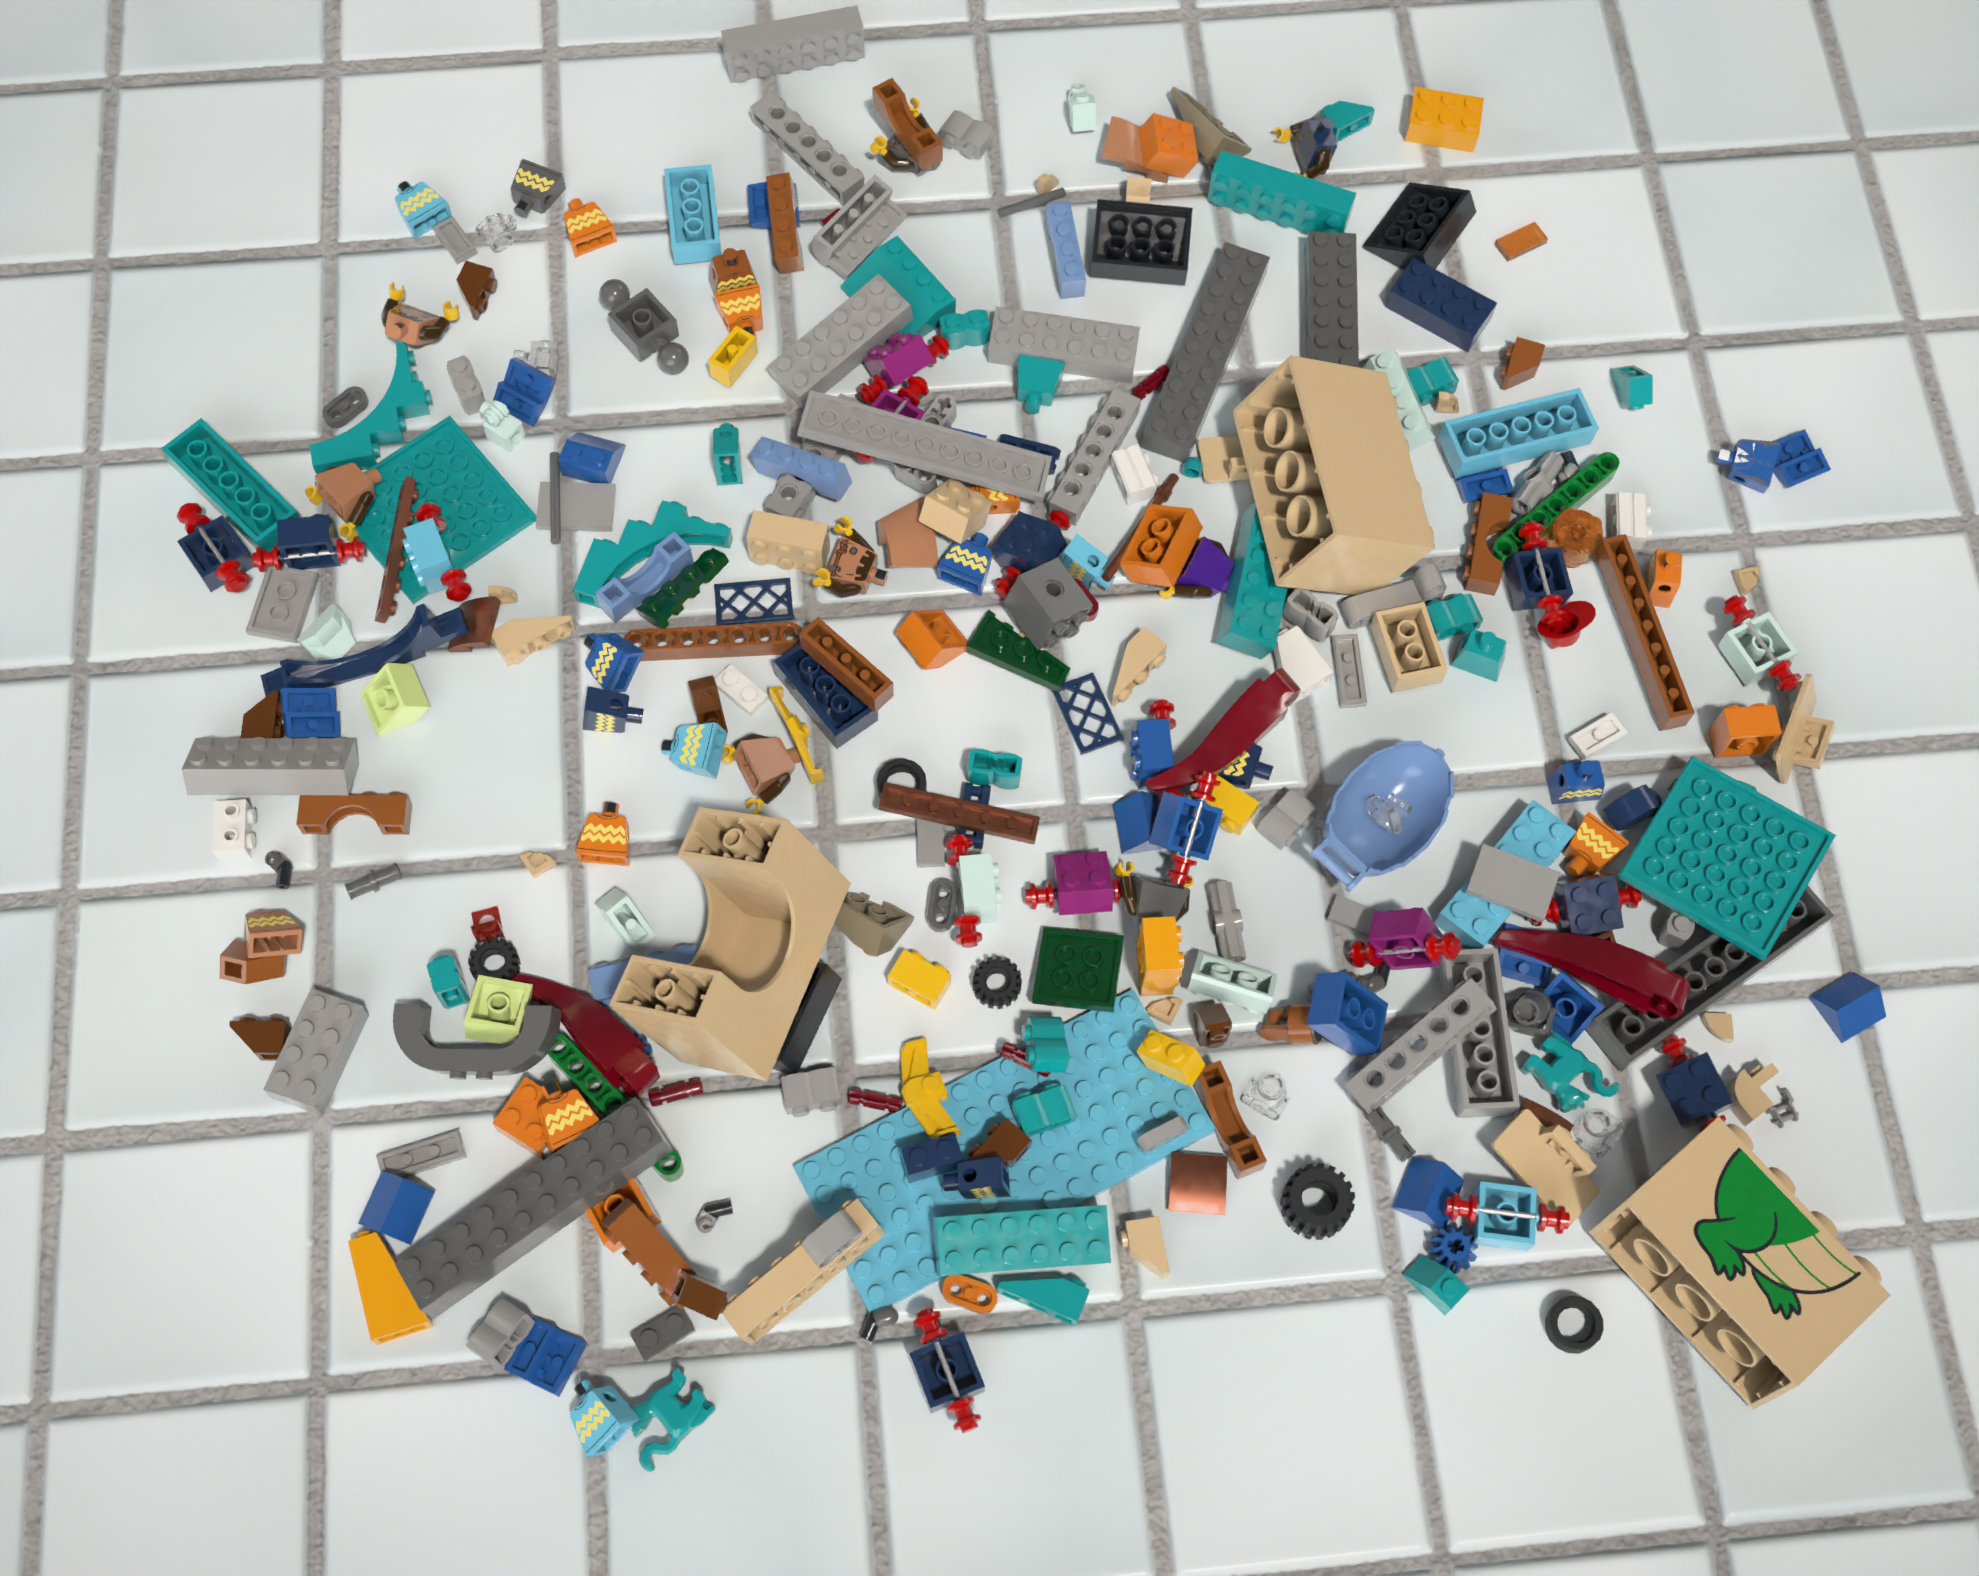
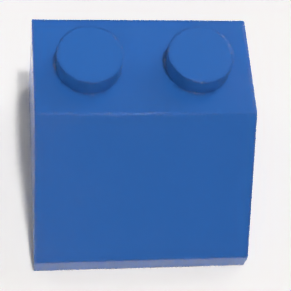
M578 432L566 440L559 456L558 462L563 476L589 483L611 484L626 445Z

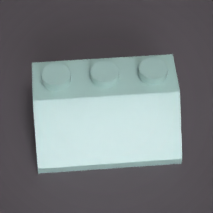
M1199 951L1188 990L1200 997H1212L1226 1005H1238L1252 1013L1261 1012L1266 1014L1273 998L1277 974Z

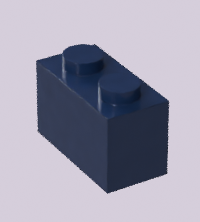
M956 1133L901 1148V1158L909 1183L957 1170V1163L963 1162Z

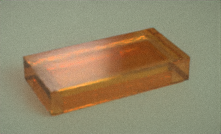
M1533 222L1497 239L1494 245L1505 260L1509 262L1546 244L1548 238L1537 223Z

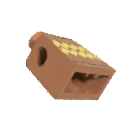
M258 909L253 913H247L244 921V943L247 957L258 958L301 954L302 927L285 911L265 912L262 909Z

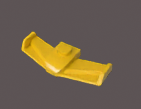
M782 686L770 687L771 703L775 704L789 728V732L809 776V782L814 785L823 781V770L821 768L815 769L807 750L809 748L808 738L811 735L806 723H800L797 714L792 716L781 699L784 697Z
M926 1038L905 1043L900 1050L903 1086L901 1094L905 1105L910 1108L931 1140L956 1133V1137L961 1136V1130L940 1103L948 1100V1093L940 1072L929 1074Z

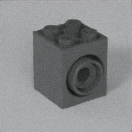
M1055 558L1020 574L1003 602L1037 650L1046 646L1051 648L1065 637L1068 639L1074 637L1080 631V625L1089 617L1088 612L1093 606L1059 558Z

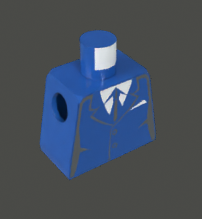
M1739 439L1734 447V451L1720 448L1716 462L1730 465L1727 473L1729 480L1764 494L1770 486L1781 443Z

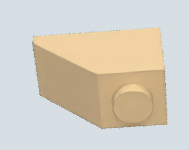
M1159 1216L1125 1221L1124 1230L1120 1231L1122 1248L1127 1247L1130 1257L1161 1279L1167 1278L1170 1271Z

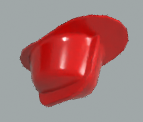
M1578 600L1560 607V610H1564L1567 613V618L1563 620L1561 625L1549 627L1548 624H1543L1541 620L1539 621L1537 631L1547 639L1551 649L1572 646L1577 642L1581 630L1587 627L1596 616V609L1591 603Z

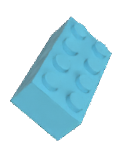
M712 165L664 169L674 263L711 261L715 256L722 255Z

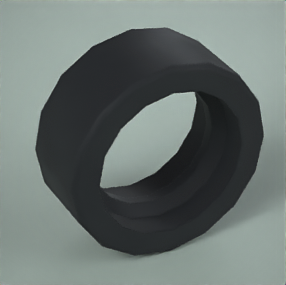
M905 758L894 759L886 763L880 769L877 777L879 798L881 799L884 782H887L891 775L900 772L913 775L917 780L916 789L927 791L926 774L922 767L916 762Z
M1568 1296L1560 1299L1549 1309L1545 1318V1331L1549 1340L1557 1349L1566 1353L1579 1354L1589 1350L1600 1340L1604 1330L1603 1318L1599 1309L1590 1300L1581 1296ZM1577 1308L1588 1317L1591 1330L1587 1338L1574 1342L1566 1339L1560 1333L1558 1318L1564 1310Z

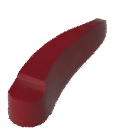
M1283 668L1273 672L1264 681L1257 679L1230 707L1193 753L1174 767L1148 779L1145 785L1152 792L1168 791L1198 783L1194 777L1195 774L1201 775L1202 771L1217 775L1226 770L1250 751L1284 719L1288 710L1287 707L1298 698L1301 688Z
M1502 930L1496 933L1493 940L1494 946L1512 950L1557 967L1642 1014H1647L1649 1011L1664 1018H1678L1683 1014L1690 992L1688 980L1666 969V963L1632 948L1594 936L1538 930Z
M515 974L509 979L511 981L533 984L531 999L542 1006H553L561 1010L562 1025L592 1065L613 1088L618 1089L622 1087L630 1096L640 1099L660 1078L658 1068L648 1058L643 1043L593 998L564 985L533 976Z

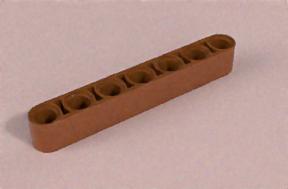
M793 622L665 628L664 630L653 628L631 630L627 632L624 638L632 644H642L639 647L644 651L641 661L783 655L800 643L799 633L802 629ZM789 636L797 637L795 640L786 639ZM765 637L771 638V640L766 642L761 641ZM740 638L745 639V641L741 643L735 642V640ZM712 640H719L716 644L709 643ZM686 641H693L691 645H684ZM661 642H667V643H668L667 645L662 646V647H661V646H657V645H658L659 643H661Z

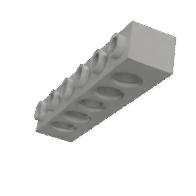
M770 92L750 106L752 122L842 206L864 186L865 178L863 173L858 168L855 169L849 164L843 154L836 152L828 140H823L815 128L808 126L796 111L793 112L782 98H778L774 93Z
M1114 388L1110 396H1105L1101 405L1102 411L1100 414L1096 413L1090 424V432L1084 433L1079 444L1081 446L1079 451H1074L1069 460L1070 467L1067 471L1063 470L1057 490H1052L1048 496L1049 513L1052 510H1061L1068 515L1070 524L1076 526L1110 465L1111 453L1120 448L1138 416L1141 399L1117 388ZM1079 473H1084V474H1086V475H1085V476H1080V475H1078V474H1079ZM1072 492L1075 493V495H1068L1067 493Z
M840 393L838 395V398L860 403ZM807 438L802 445V450L835 461H839L846 449ZM782 475L778 480L775 492L767 496L764 507L768 513L801 519L818 492L805 480L799 481V477L795 475ZM793 497L791 500H786L785 498Z
M1472 978L1467 982L1462 981L1456 985L1453 993L1447 999L1437 1001L1432 1006V1011L1425 1017L1417 1018L1411 1024L1410 1030L1404 1035L1399 1034L1394 1037L1385 1051L1374 1054L1369 1059V1064L1361 1071H1354L1347 1078L1348 1082L1344 1086L1368 1115L1375 1110L1377 1111L1378 1108L1383 1106L1497 1010L1494 1002ZM1462 1004L1468 1006L1465 1013H1454L1457 1006ZM1437 1023H1446V1028L1442 1032L1433 1031ZM1416 1041H1425V1045L1422 1049H1412V1046ZM1394 1059H1404L1402 1066L1399 1068L1391 1067ZM1374 1076H1382V1082L1379 1085H1370V1081Z

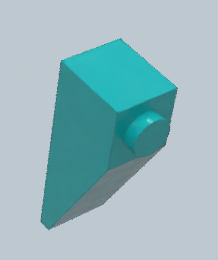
M1060 1278L999 1282L997 1293L1076 1327L1090 1289L1085 1288L1086 1284L1078 1279L1070 1278V1280Z

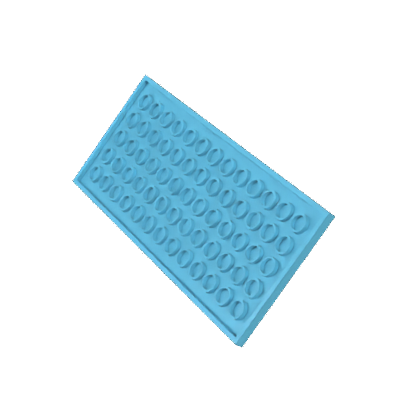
M1134 989L1116 997L1114 1013L1091 1010L1064 1024L1065 1039L1069 1050V1063L1065 1072H1051L1048 1077L1037 1074L1038 1072H1032L1014 1063L1013 1059L1009 1061L1001 1057L945 1086L948 1100L940 1103L961 1130V1136H958L957 1140L963 1162L969 1161L970 1156L968 1154L978 1142L983 1144L989 1137L987 1133L996 1122L1002 1123L1007 1118L1019 1128L1012 1109L1013 1101H1016L1018 1095L1025 1092H1032V1095L1043 1092L1042 1089L1054 1083H1057L1058 1086L1066 1085L1077 1115L1076 1121L1029 1137L1032 1140L1030 1149L1013 1167L1008 1168L1011 1197L964 1199L959 1190L944 1191L943 1174L909 1183L901 1158V1148L931 1140L909 1107H905L793 1165L821 1222L836 1214L845 1202L849 1200L855 1201L858 1198L886 1232L884 1237L846 1267L869 1313L884 1306L891 1307L946 1277L936 1275L933 1217L1076 1207L1171 1156V1152H1178L1215 1132L1214 1124L1192 1087L1148 1069L1136 1052L1151 1029L1159 1031ZM1027 1044L1020 1048L1026 1050ZM1183 1116L1190 1128L1185 1134L1150 1152L1143 1153L1136 1141L1141 1135L1176 1117ZM957 1170L950 1171L944 1174L957 1173Z

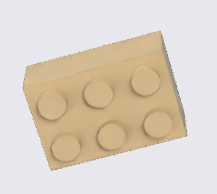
M753 510L746 536L750 561H754L759 565H776L785 570H802L811 575H814L818 569L826 567L830 552L828 524Z
M1421 602L1375 612L1370 627L1392 692L1395 693L1442 683L1447 672V666L1425 603Z

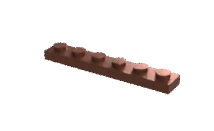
M407 476L400 487L374 620L384 624L389 615H394L397 601L393 600L394 593H398L401 578H398L397 575L398 570L402 571L405 562V556L401 555L402 549L405 548L402 539L407 538L403 528L407 527V525L410 526L412 523L414 511H411L410 507L411 503L415 504L418 489L414 488L416 479Z
M884 782L878 810L1033 845L1040 821L1039 816Z

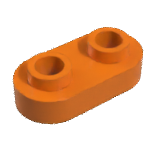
M950 1275L942 1284L943 1298L952 1305L978 1314H988L997 1305V1293L992 1286L963 1275ZM958 1286L961 1288V1293L953 1295L950 1291L951 1288ZM984 1295L989 1301L987 1304L982 1305L978 1302V1297Z

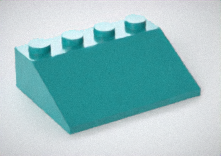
M898 235L879 246L841 284V289L850 298L879 274L911 305L914 319L899 331L904 334L910 332L911 334H920L924 337L939 327L940 317L956 313V299Z

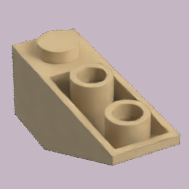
M570 615L510 620L494 629L491 639L504 662L509 667L523 662L527 656L536 651L545 650L549 644L556 640L567 638L575 631V626Z
M1145 627L1126 645L1111 703L1113 707L1120 701L1125 702L1132 694V689L1137 684L1142 685L1148 679L1149 672L1154 667L1158 669L1167 658L1165 656L1167 645Z

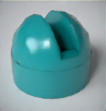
M1190 457L1184 462L1182 473L1190 478H1199L1202 475L1203 464L1197 457Z

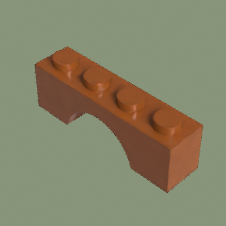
M890 78L872 87L873 107L921 170L924 171L943 161V142L931 127L924 129L919 125L910 111L905 93L895 80Z
M790 172L766 176L775 261L781 274L803 271V253L795 208H797L796 191Z
M1483 492L1480 501H1475L1472 515L1476 516V522H1472L1469 531V537H1473L1472 544H1468L1465 558L1469 559V565H1465L1462 580H1466L1465 590L1495 596L1500 585L1503 562L1491 554L1486 539L1492 534L1505 531L1510 520L1513 498Z
M364 792L362 795H300L296 825L302 834H330L334 826L342 819L352 815H364L376 821L383 835H409L412 804L407 795L399 792H391L389 795H378L373 792Z
M1221 1060L1206 1065L1194 1082V1085L1209 1118L1215 1126L1216 1134L1237 1180L1263 1170L1267 1160L1256 1136L1248 1130L1238 1111L1233 1096L1232 1084Z

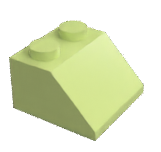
M386 663L360 691L377 736L416 722L430 708L412 664Z
M478 975L464 1019L466 1038L507 1046L512 1044L522 1031L525 1005H530L533 984Z

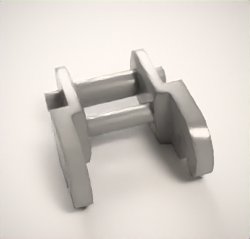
M1786 1087L1780 1089V1093L1785 1094L1783 1098L1785 1104L1777 1108L1771 1106L1765 1111L1766 1114H1771L1774 1124L1779 1128H1783L1786 1121L1792 1119L1797 1122L1799 1120V1113L1796 1112L1792 1105L1794 1099ZM1786 1109L1789 1114L1781 1117L1778 1112Z

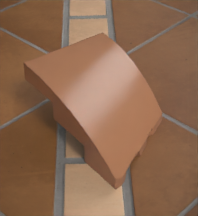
M1112 116L1102 159L1125 163L1124 169L1146 173V178L1151 179V181L1168 183V175L1166 173L1144 168L1139 129L1141 127L1125 119Z
M920 497L878 520L879 546H887L888 568H935L938 566L934 529L918 521L925 497Z

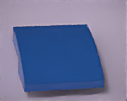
M767 182L747 185L751 227L772 229ZM794 183L797 200V208H795L797 228H799L801 226L798 203V191L796 183Z
M516 357L511 358L504 381L498 382L493 401L497 400L504 403L510 415L531 426H535L549 400L556 379Z
M1805 429L1775 441L1781 444L1773 473L1786 488L1831 470L1821 448L1815 450Z
M1450 467L1458 491L1465 503L1479 501L1483 492L1501 496L1514 492L1508 471L1502 467L1455 478Z
M282 688L280 690L282 718L286 737H341L339 711H336L335 688Z
M1505 923L1503 930H1531L1510 923ZM1498 948L1502 977L1544 989L1547 988L1552 965L1512 950Z
M532 1317L535 1322L531 1331L517 1345L504 1370L560 1397L587 1343Z

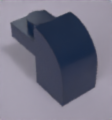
M1645 784L1620 796L1604 808L1603 811L1616 831L1631 829L1646 817L1655 816L1662 805V800L1658 793Z

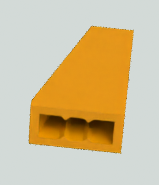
M364 1231L355 1235V1239L349 1240L348 1244L371 1341L379 1345L434 1327L430 1317L420 1311L395 1266L396 1260L382 1237L377 1232Z

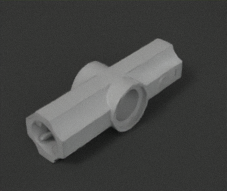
M1553 451L1545 452L1538 464L1524 473L1522 476L1524 484L1513 498L1512 508L1515 512H1519L1522 515L1529 514L1540 499L1548 496L1553 491L1552 481L1562 468L1564 462L1560 454H1556Z
M1226 880L1217 881L1208 887L1213 910L1211 915L1213 932L1215 936H1218L1221 957L1239 963L1246 959L1242 938L1243 922L1241 912L1236 908L1232 882H1227Z

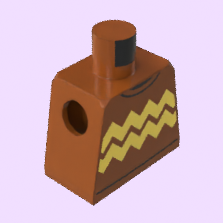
M727 248L723 251L722 255L711 259L709 283L713 295L722 291L758 284L745 250L736 251L733 248Z

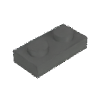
M676 1307L630 1335L644 1361H647L696 1331L684 1309Z

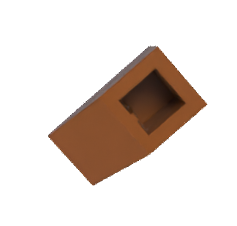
M1517 337L1514 346H1508L1505 359L1509 360L1508 365L1503 364L1499 376L1500 379H1503L1502 390H1507L1535 377L1545 344Z
M234 939L220 954V979L250 984L284 977L286 974V955L248 958L244 941Z

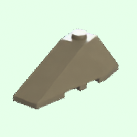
M1176 87L1171 89L1183 120L1193 124L1196 148L1202 154L1200 158L1209 165H1212V163L1216 164L1221 150L1241 157L1251 152L1252 148L1236 133L1222 126L1224 123L1207 113L1208 110L1192 96Z
M847 892L834 923L854 945L863 949L867 955L877 957L891 951L912 924L914 916L886 901L883 906L869 900L870 895Z

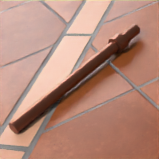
M1170 474L1164 485L1159 486L1151 504L1162 505L1163 502L1168 501L1172 495V489L1179 480L1176 474ZM1143 516L1103 573L1102 579L1104 581L1110 582L1120 568V561Z

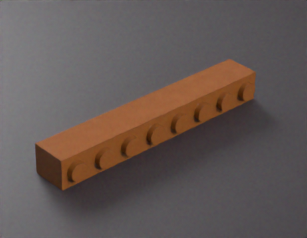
M1627 535L1604 538L1594 554L1661 731L1686 726L1695 712Z

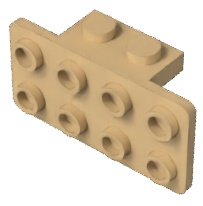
M1238 435L1201 438L1198 441L1200 461L1203 464L1204 482L1219 483L1249 480Z
M1806 674L1804 680L1799 681L1796 691V702H1792L1789 708L1790 718L1788 724L1784 723L1781 729V743L1776 745L1773 751V760L1776 761L1775 772L1779 775L1780 783L1783 784L1787 783L1793 765L1820 769L1835 728L1834 721L1811 717L1816 704L1812 674Z
M1529 1109L1522 1110L1492 1142V1148L1527 1187L1537 1188V1199L1541 1203H1545L1548 1210H1556L1559 1205L1565 1207V1211L1570 1213L1569 1226L1600 1192L1599 1187L1588 1176L1597 1167L1591 1161L1589 1153L1575 1143L1571 1133L1566 1128L1561 1127L1559 1124L1545 1128Z

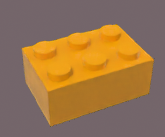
M1415 87L1409 109L1405 141L1473 153L1480 133L1484 98Z
M1175 917L1142 918L1136 943L1140 996L1173 995L1175 986H1179V977H1181L1182 968H1184V954L1179 952V942H1182L1181 926H1176Z

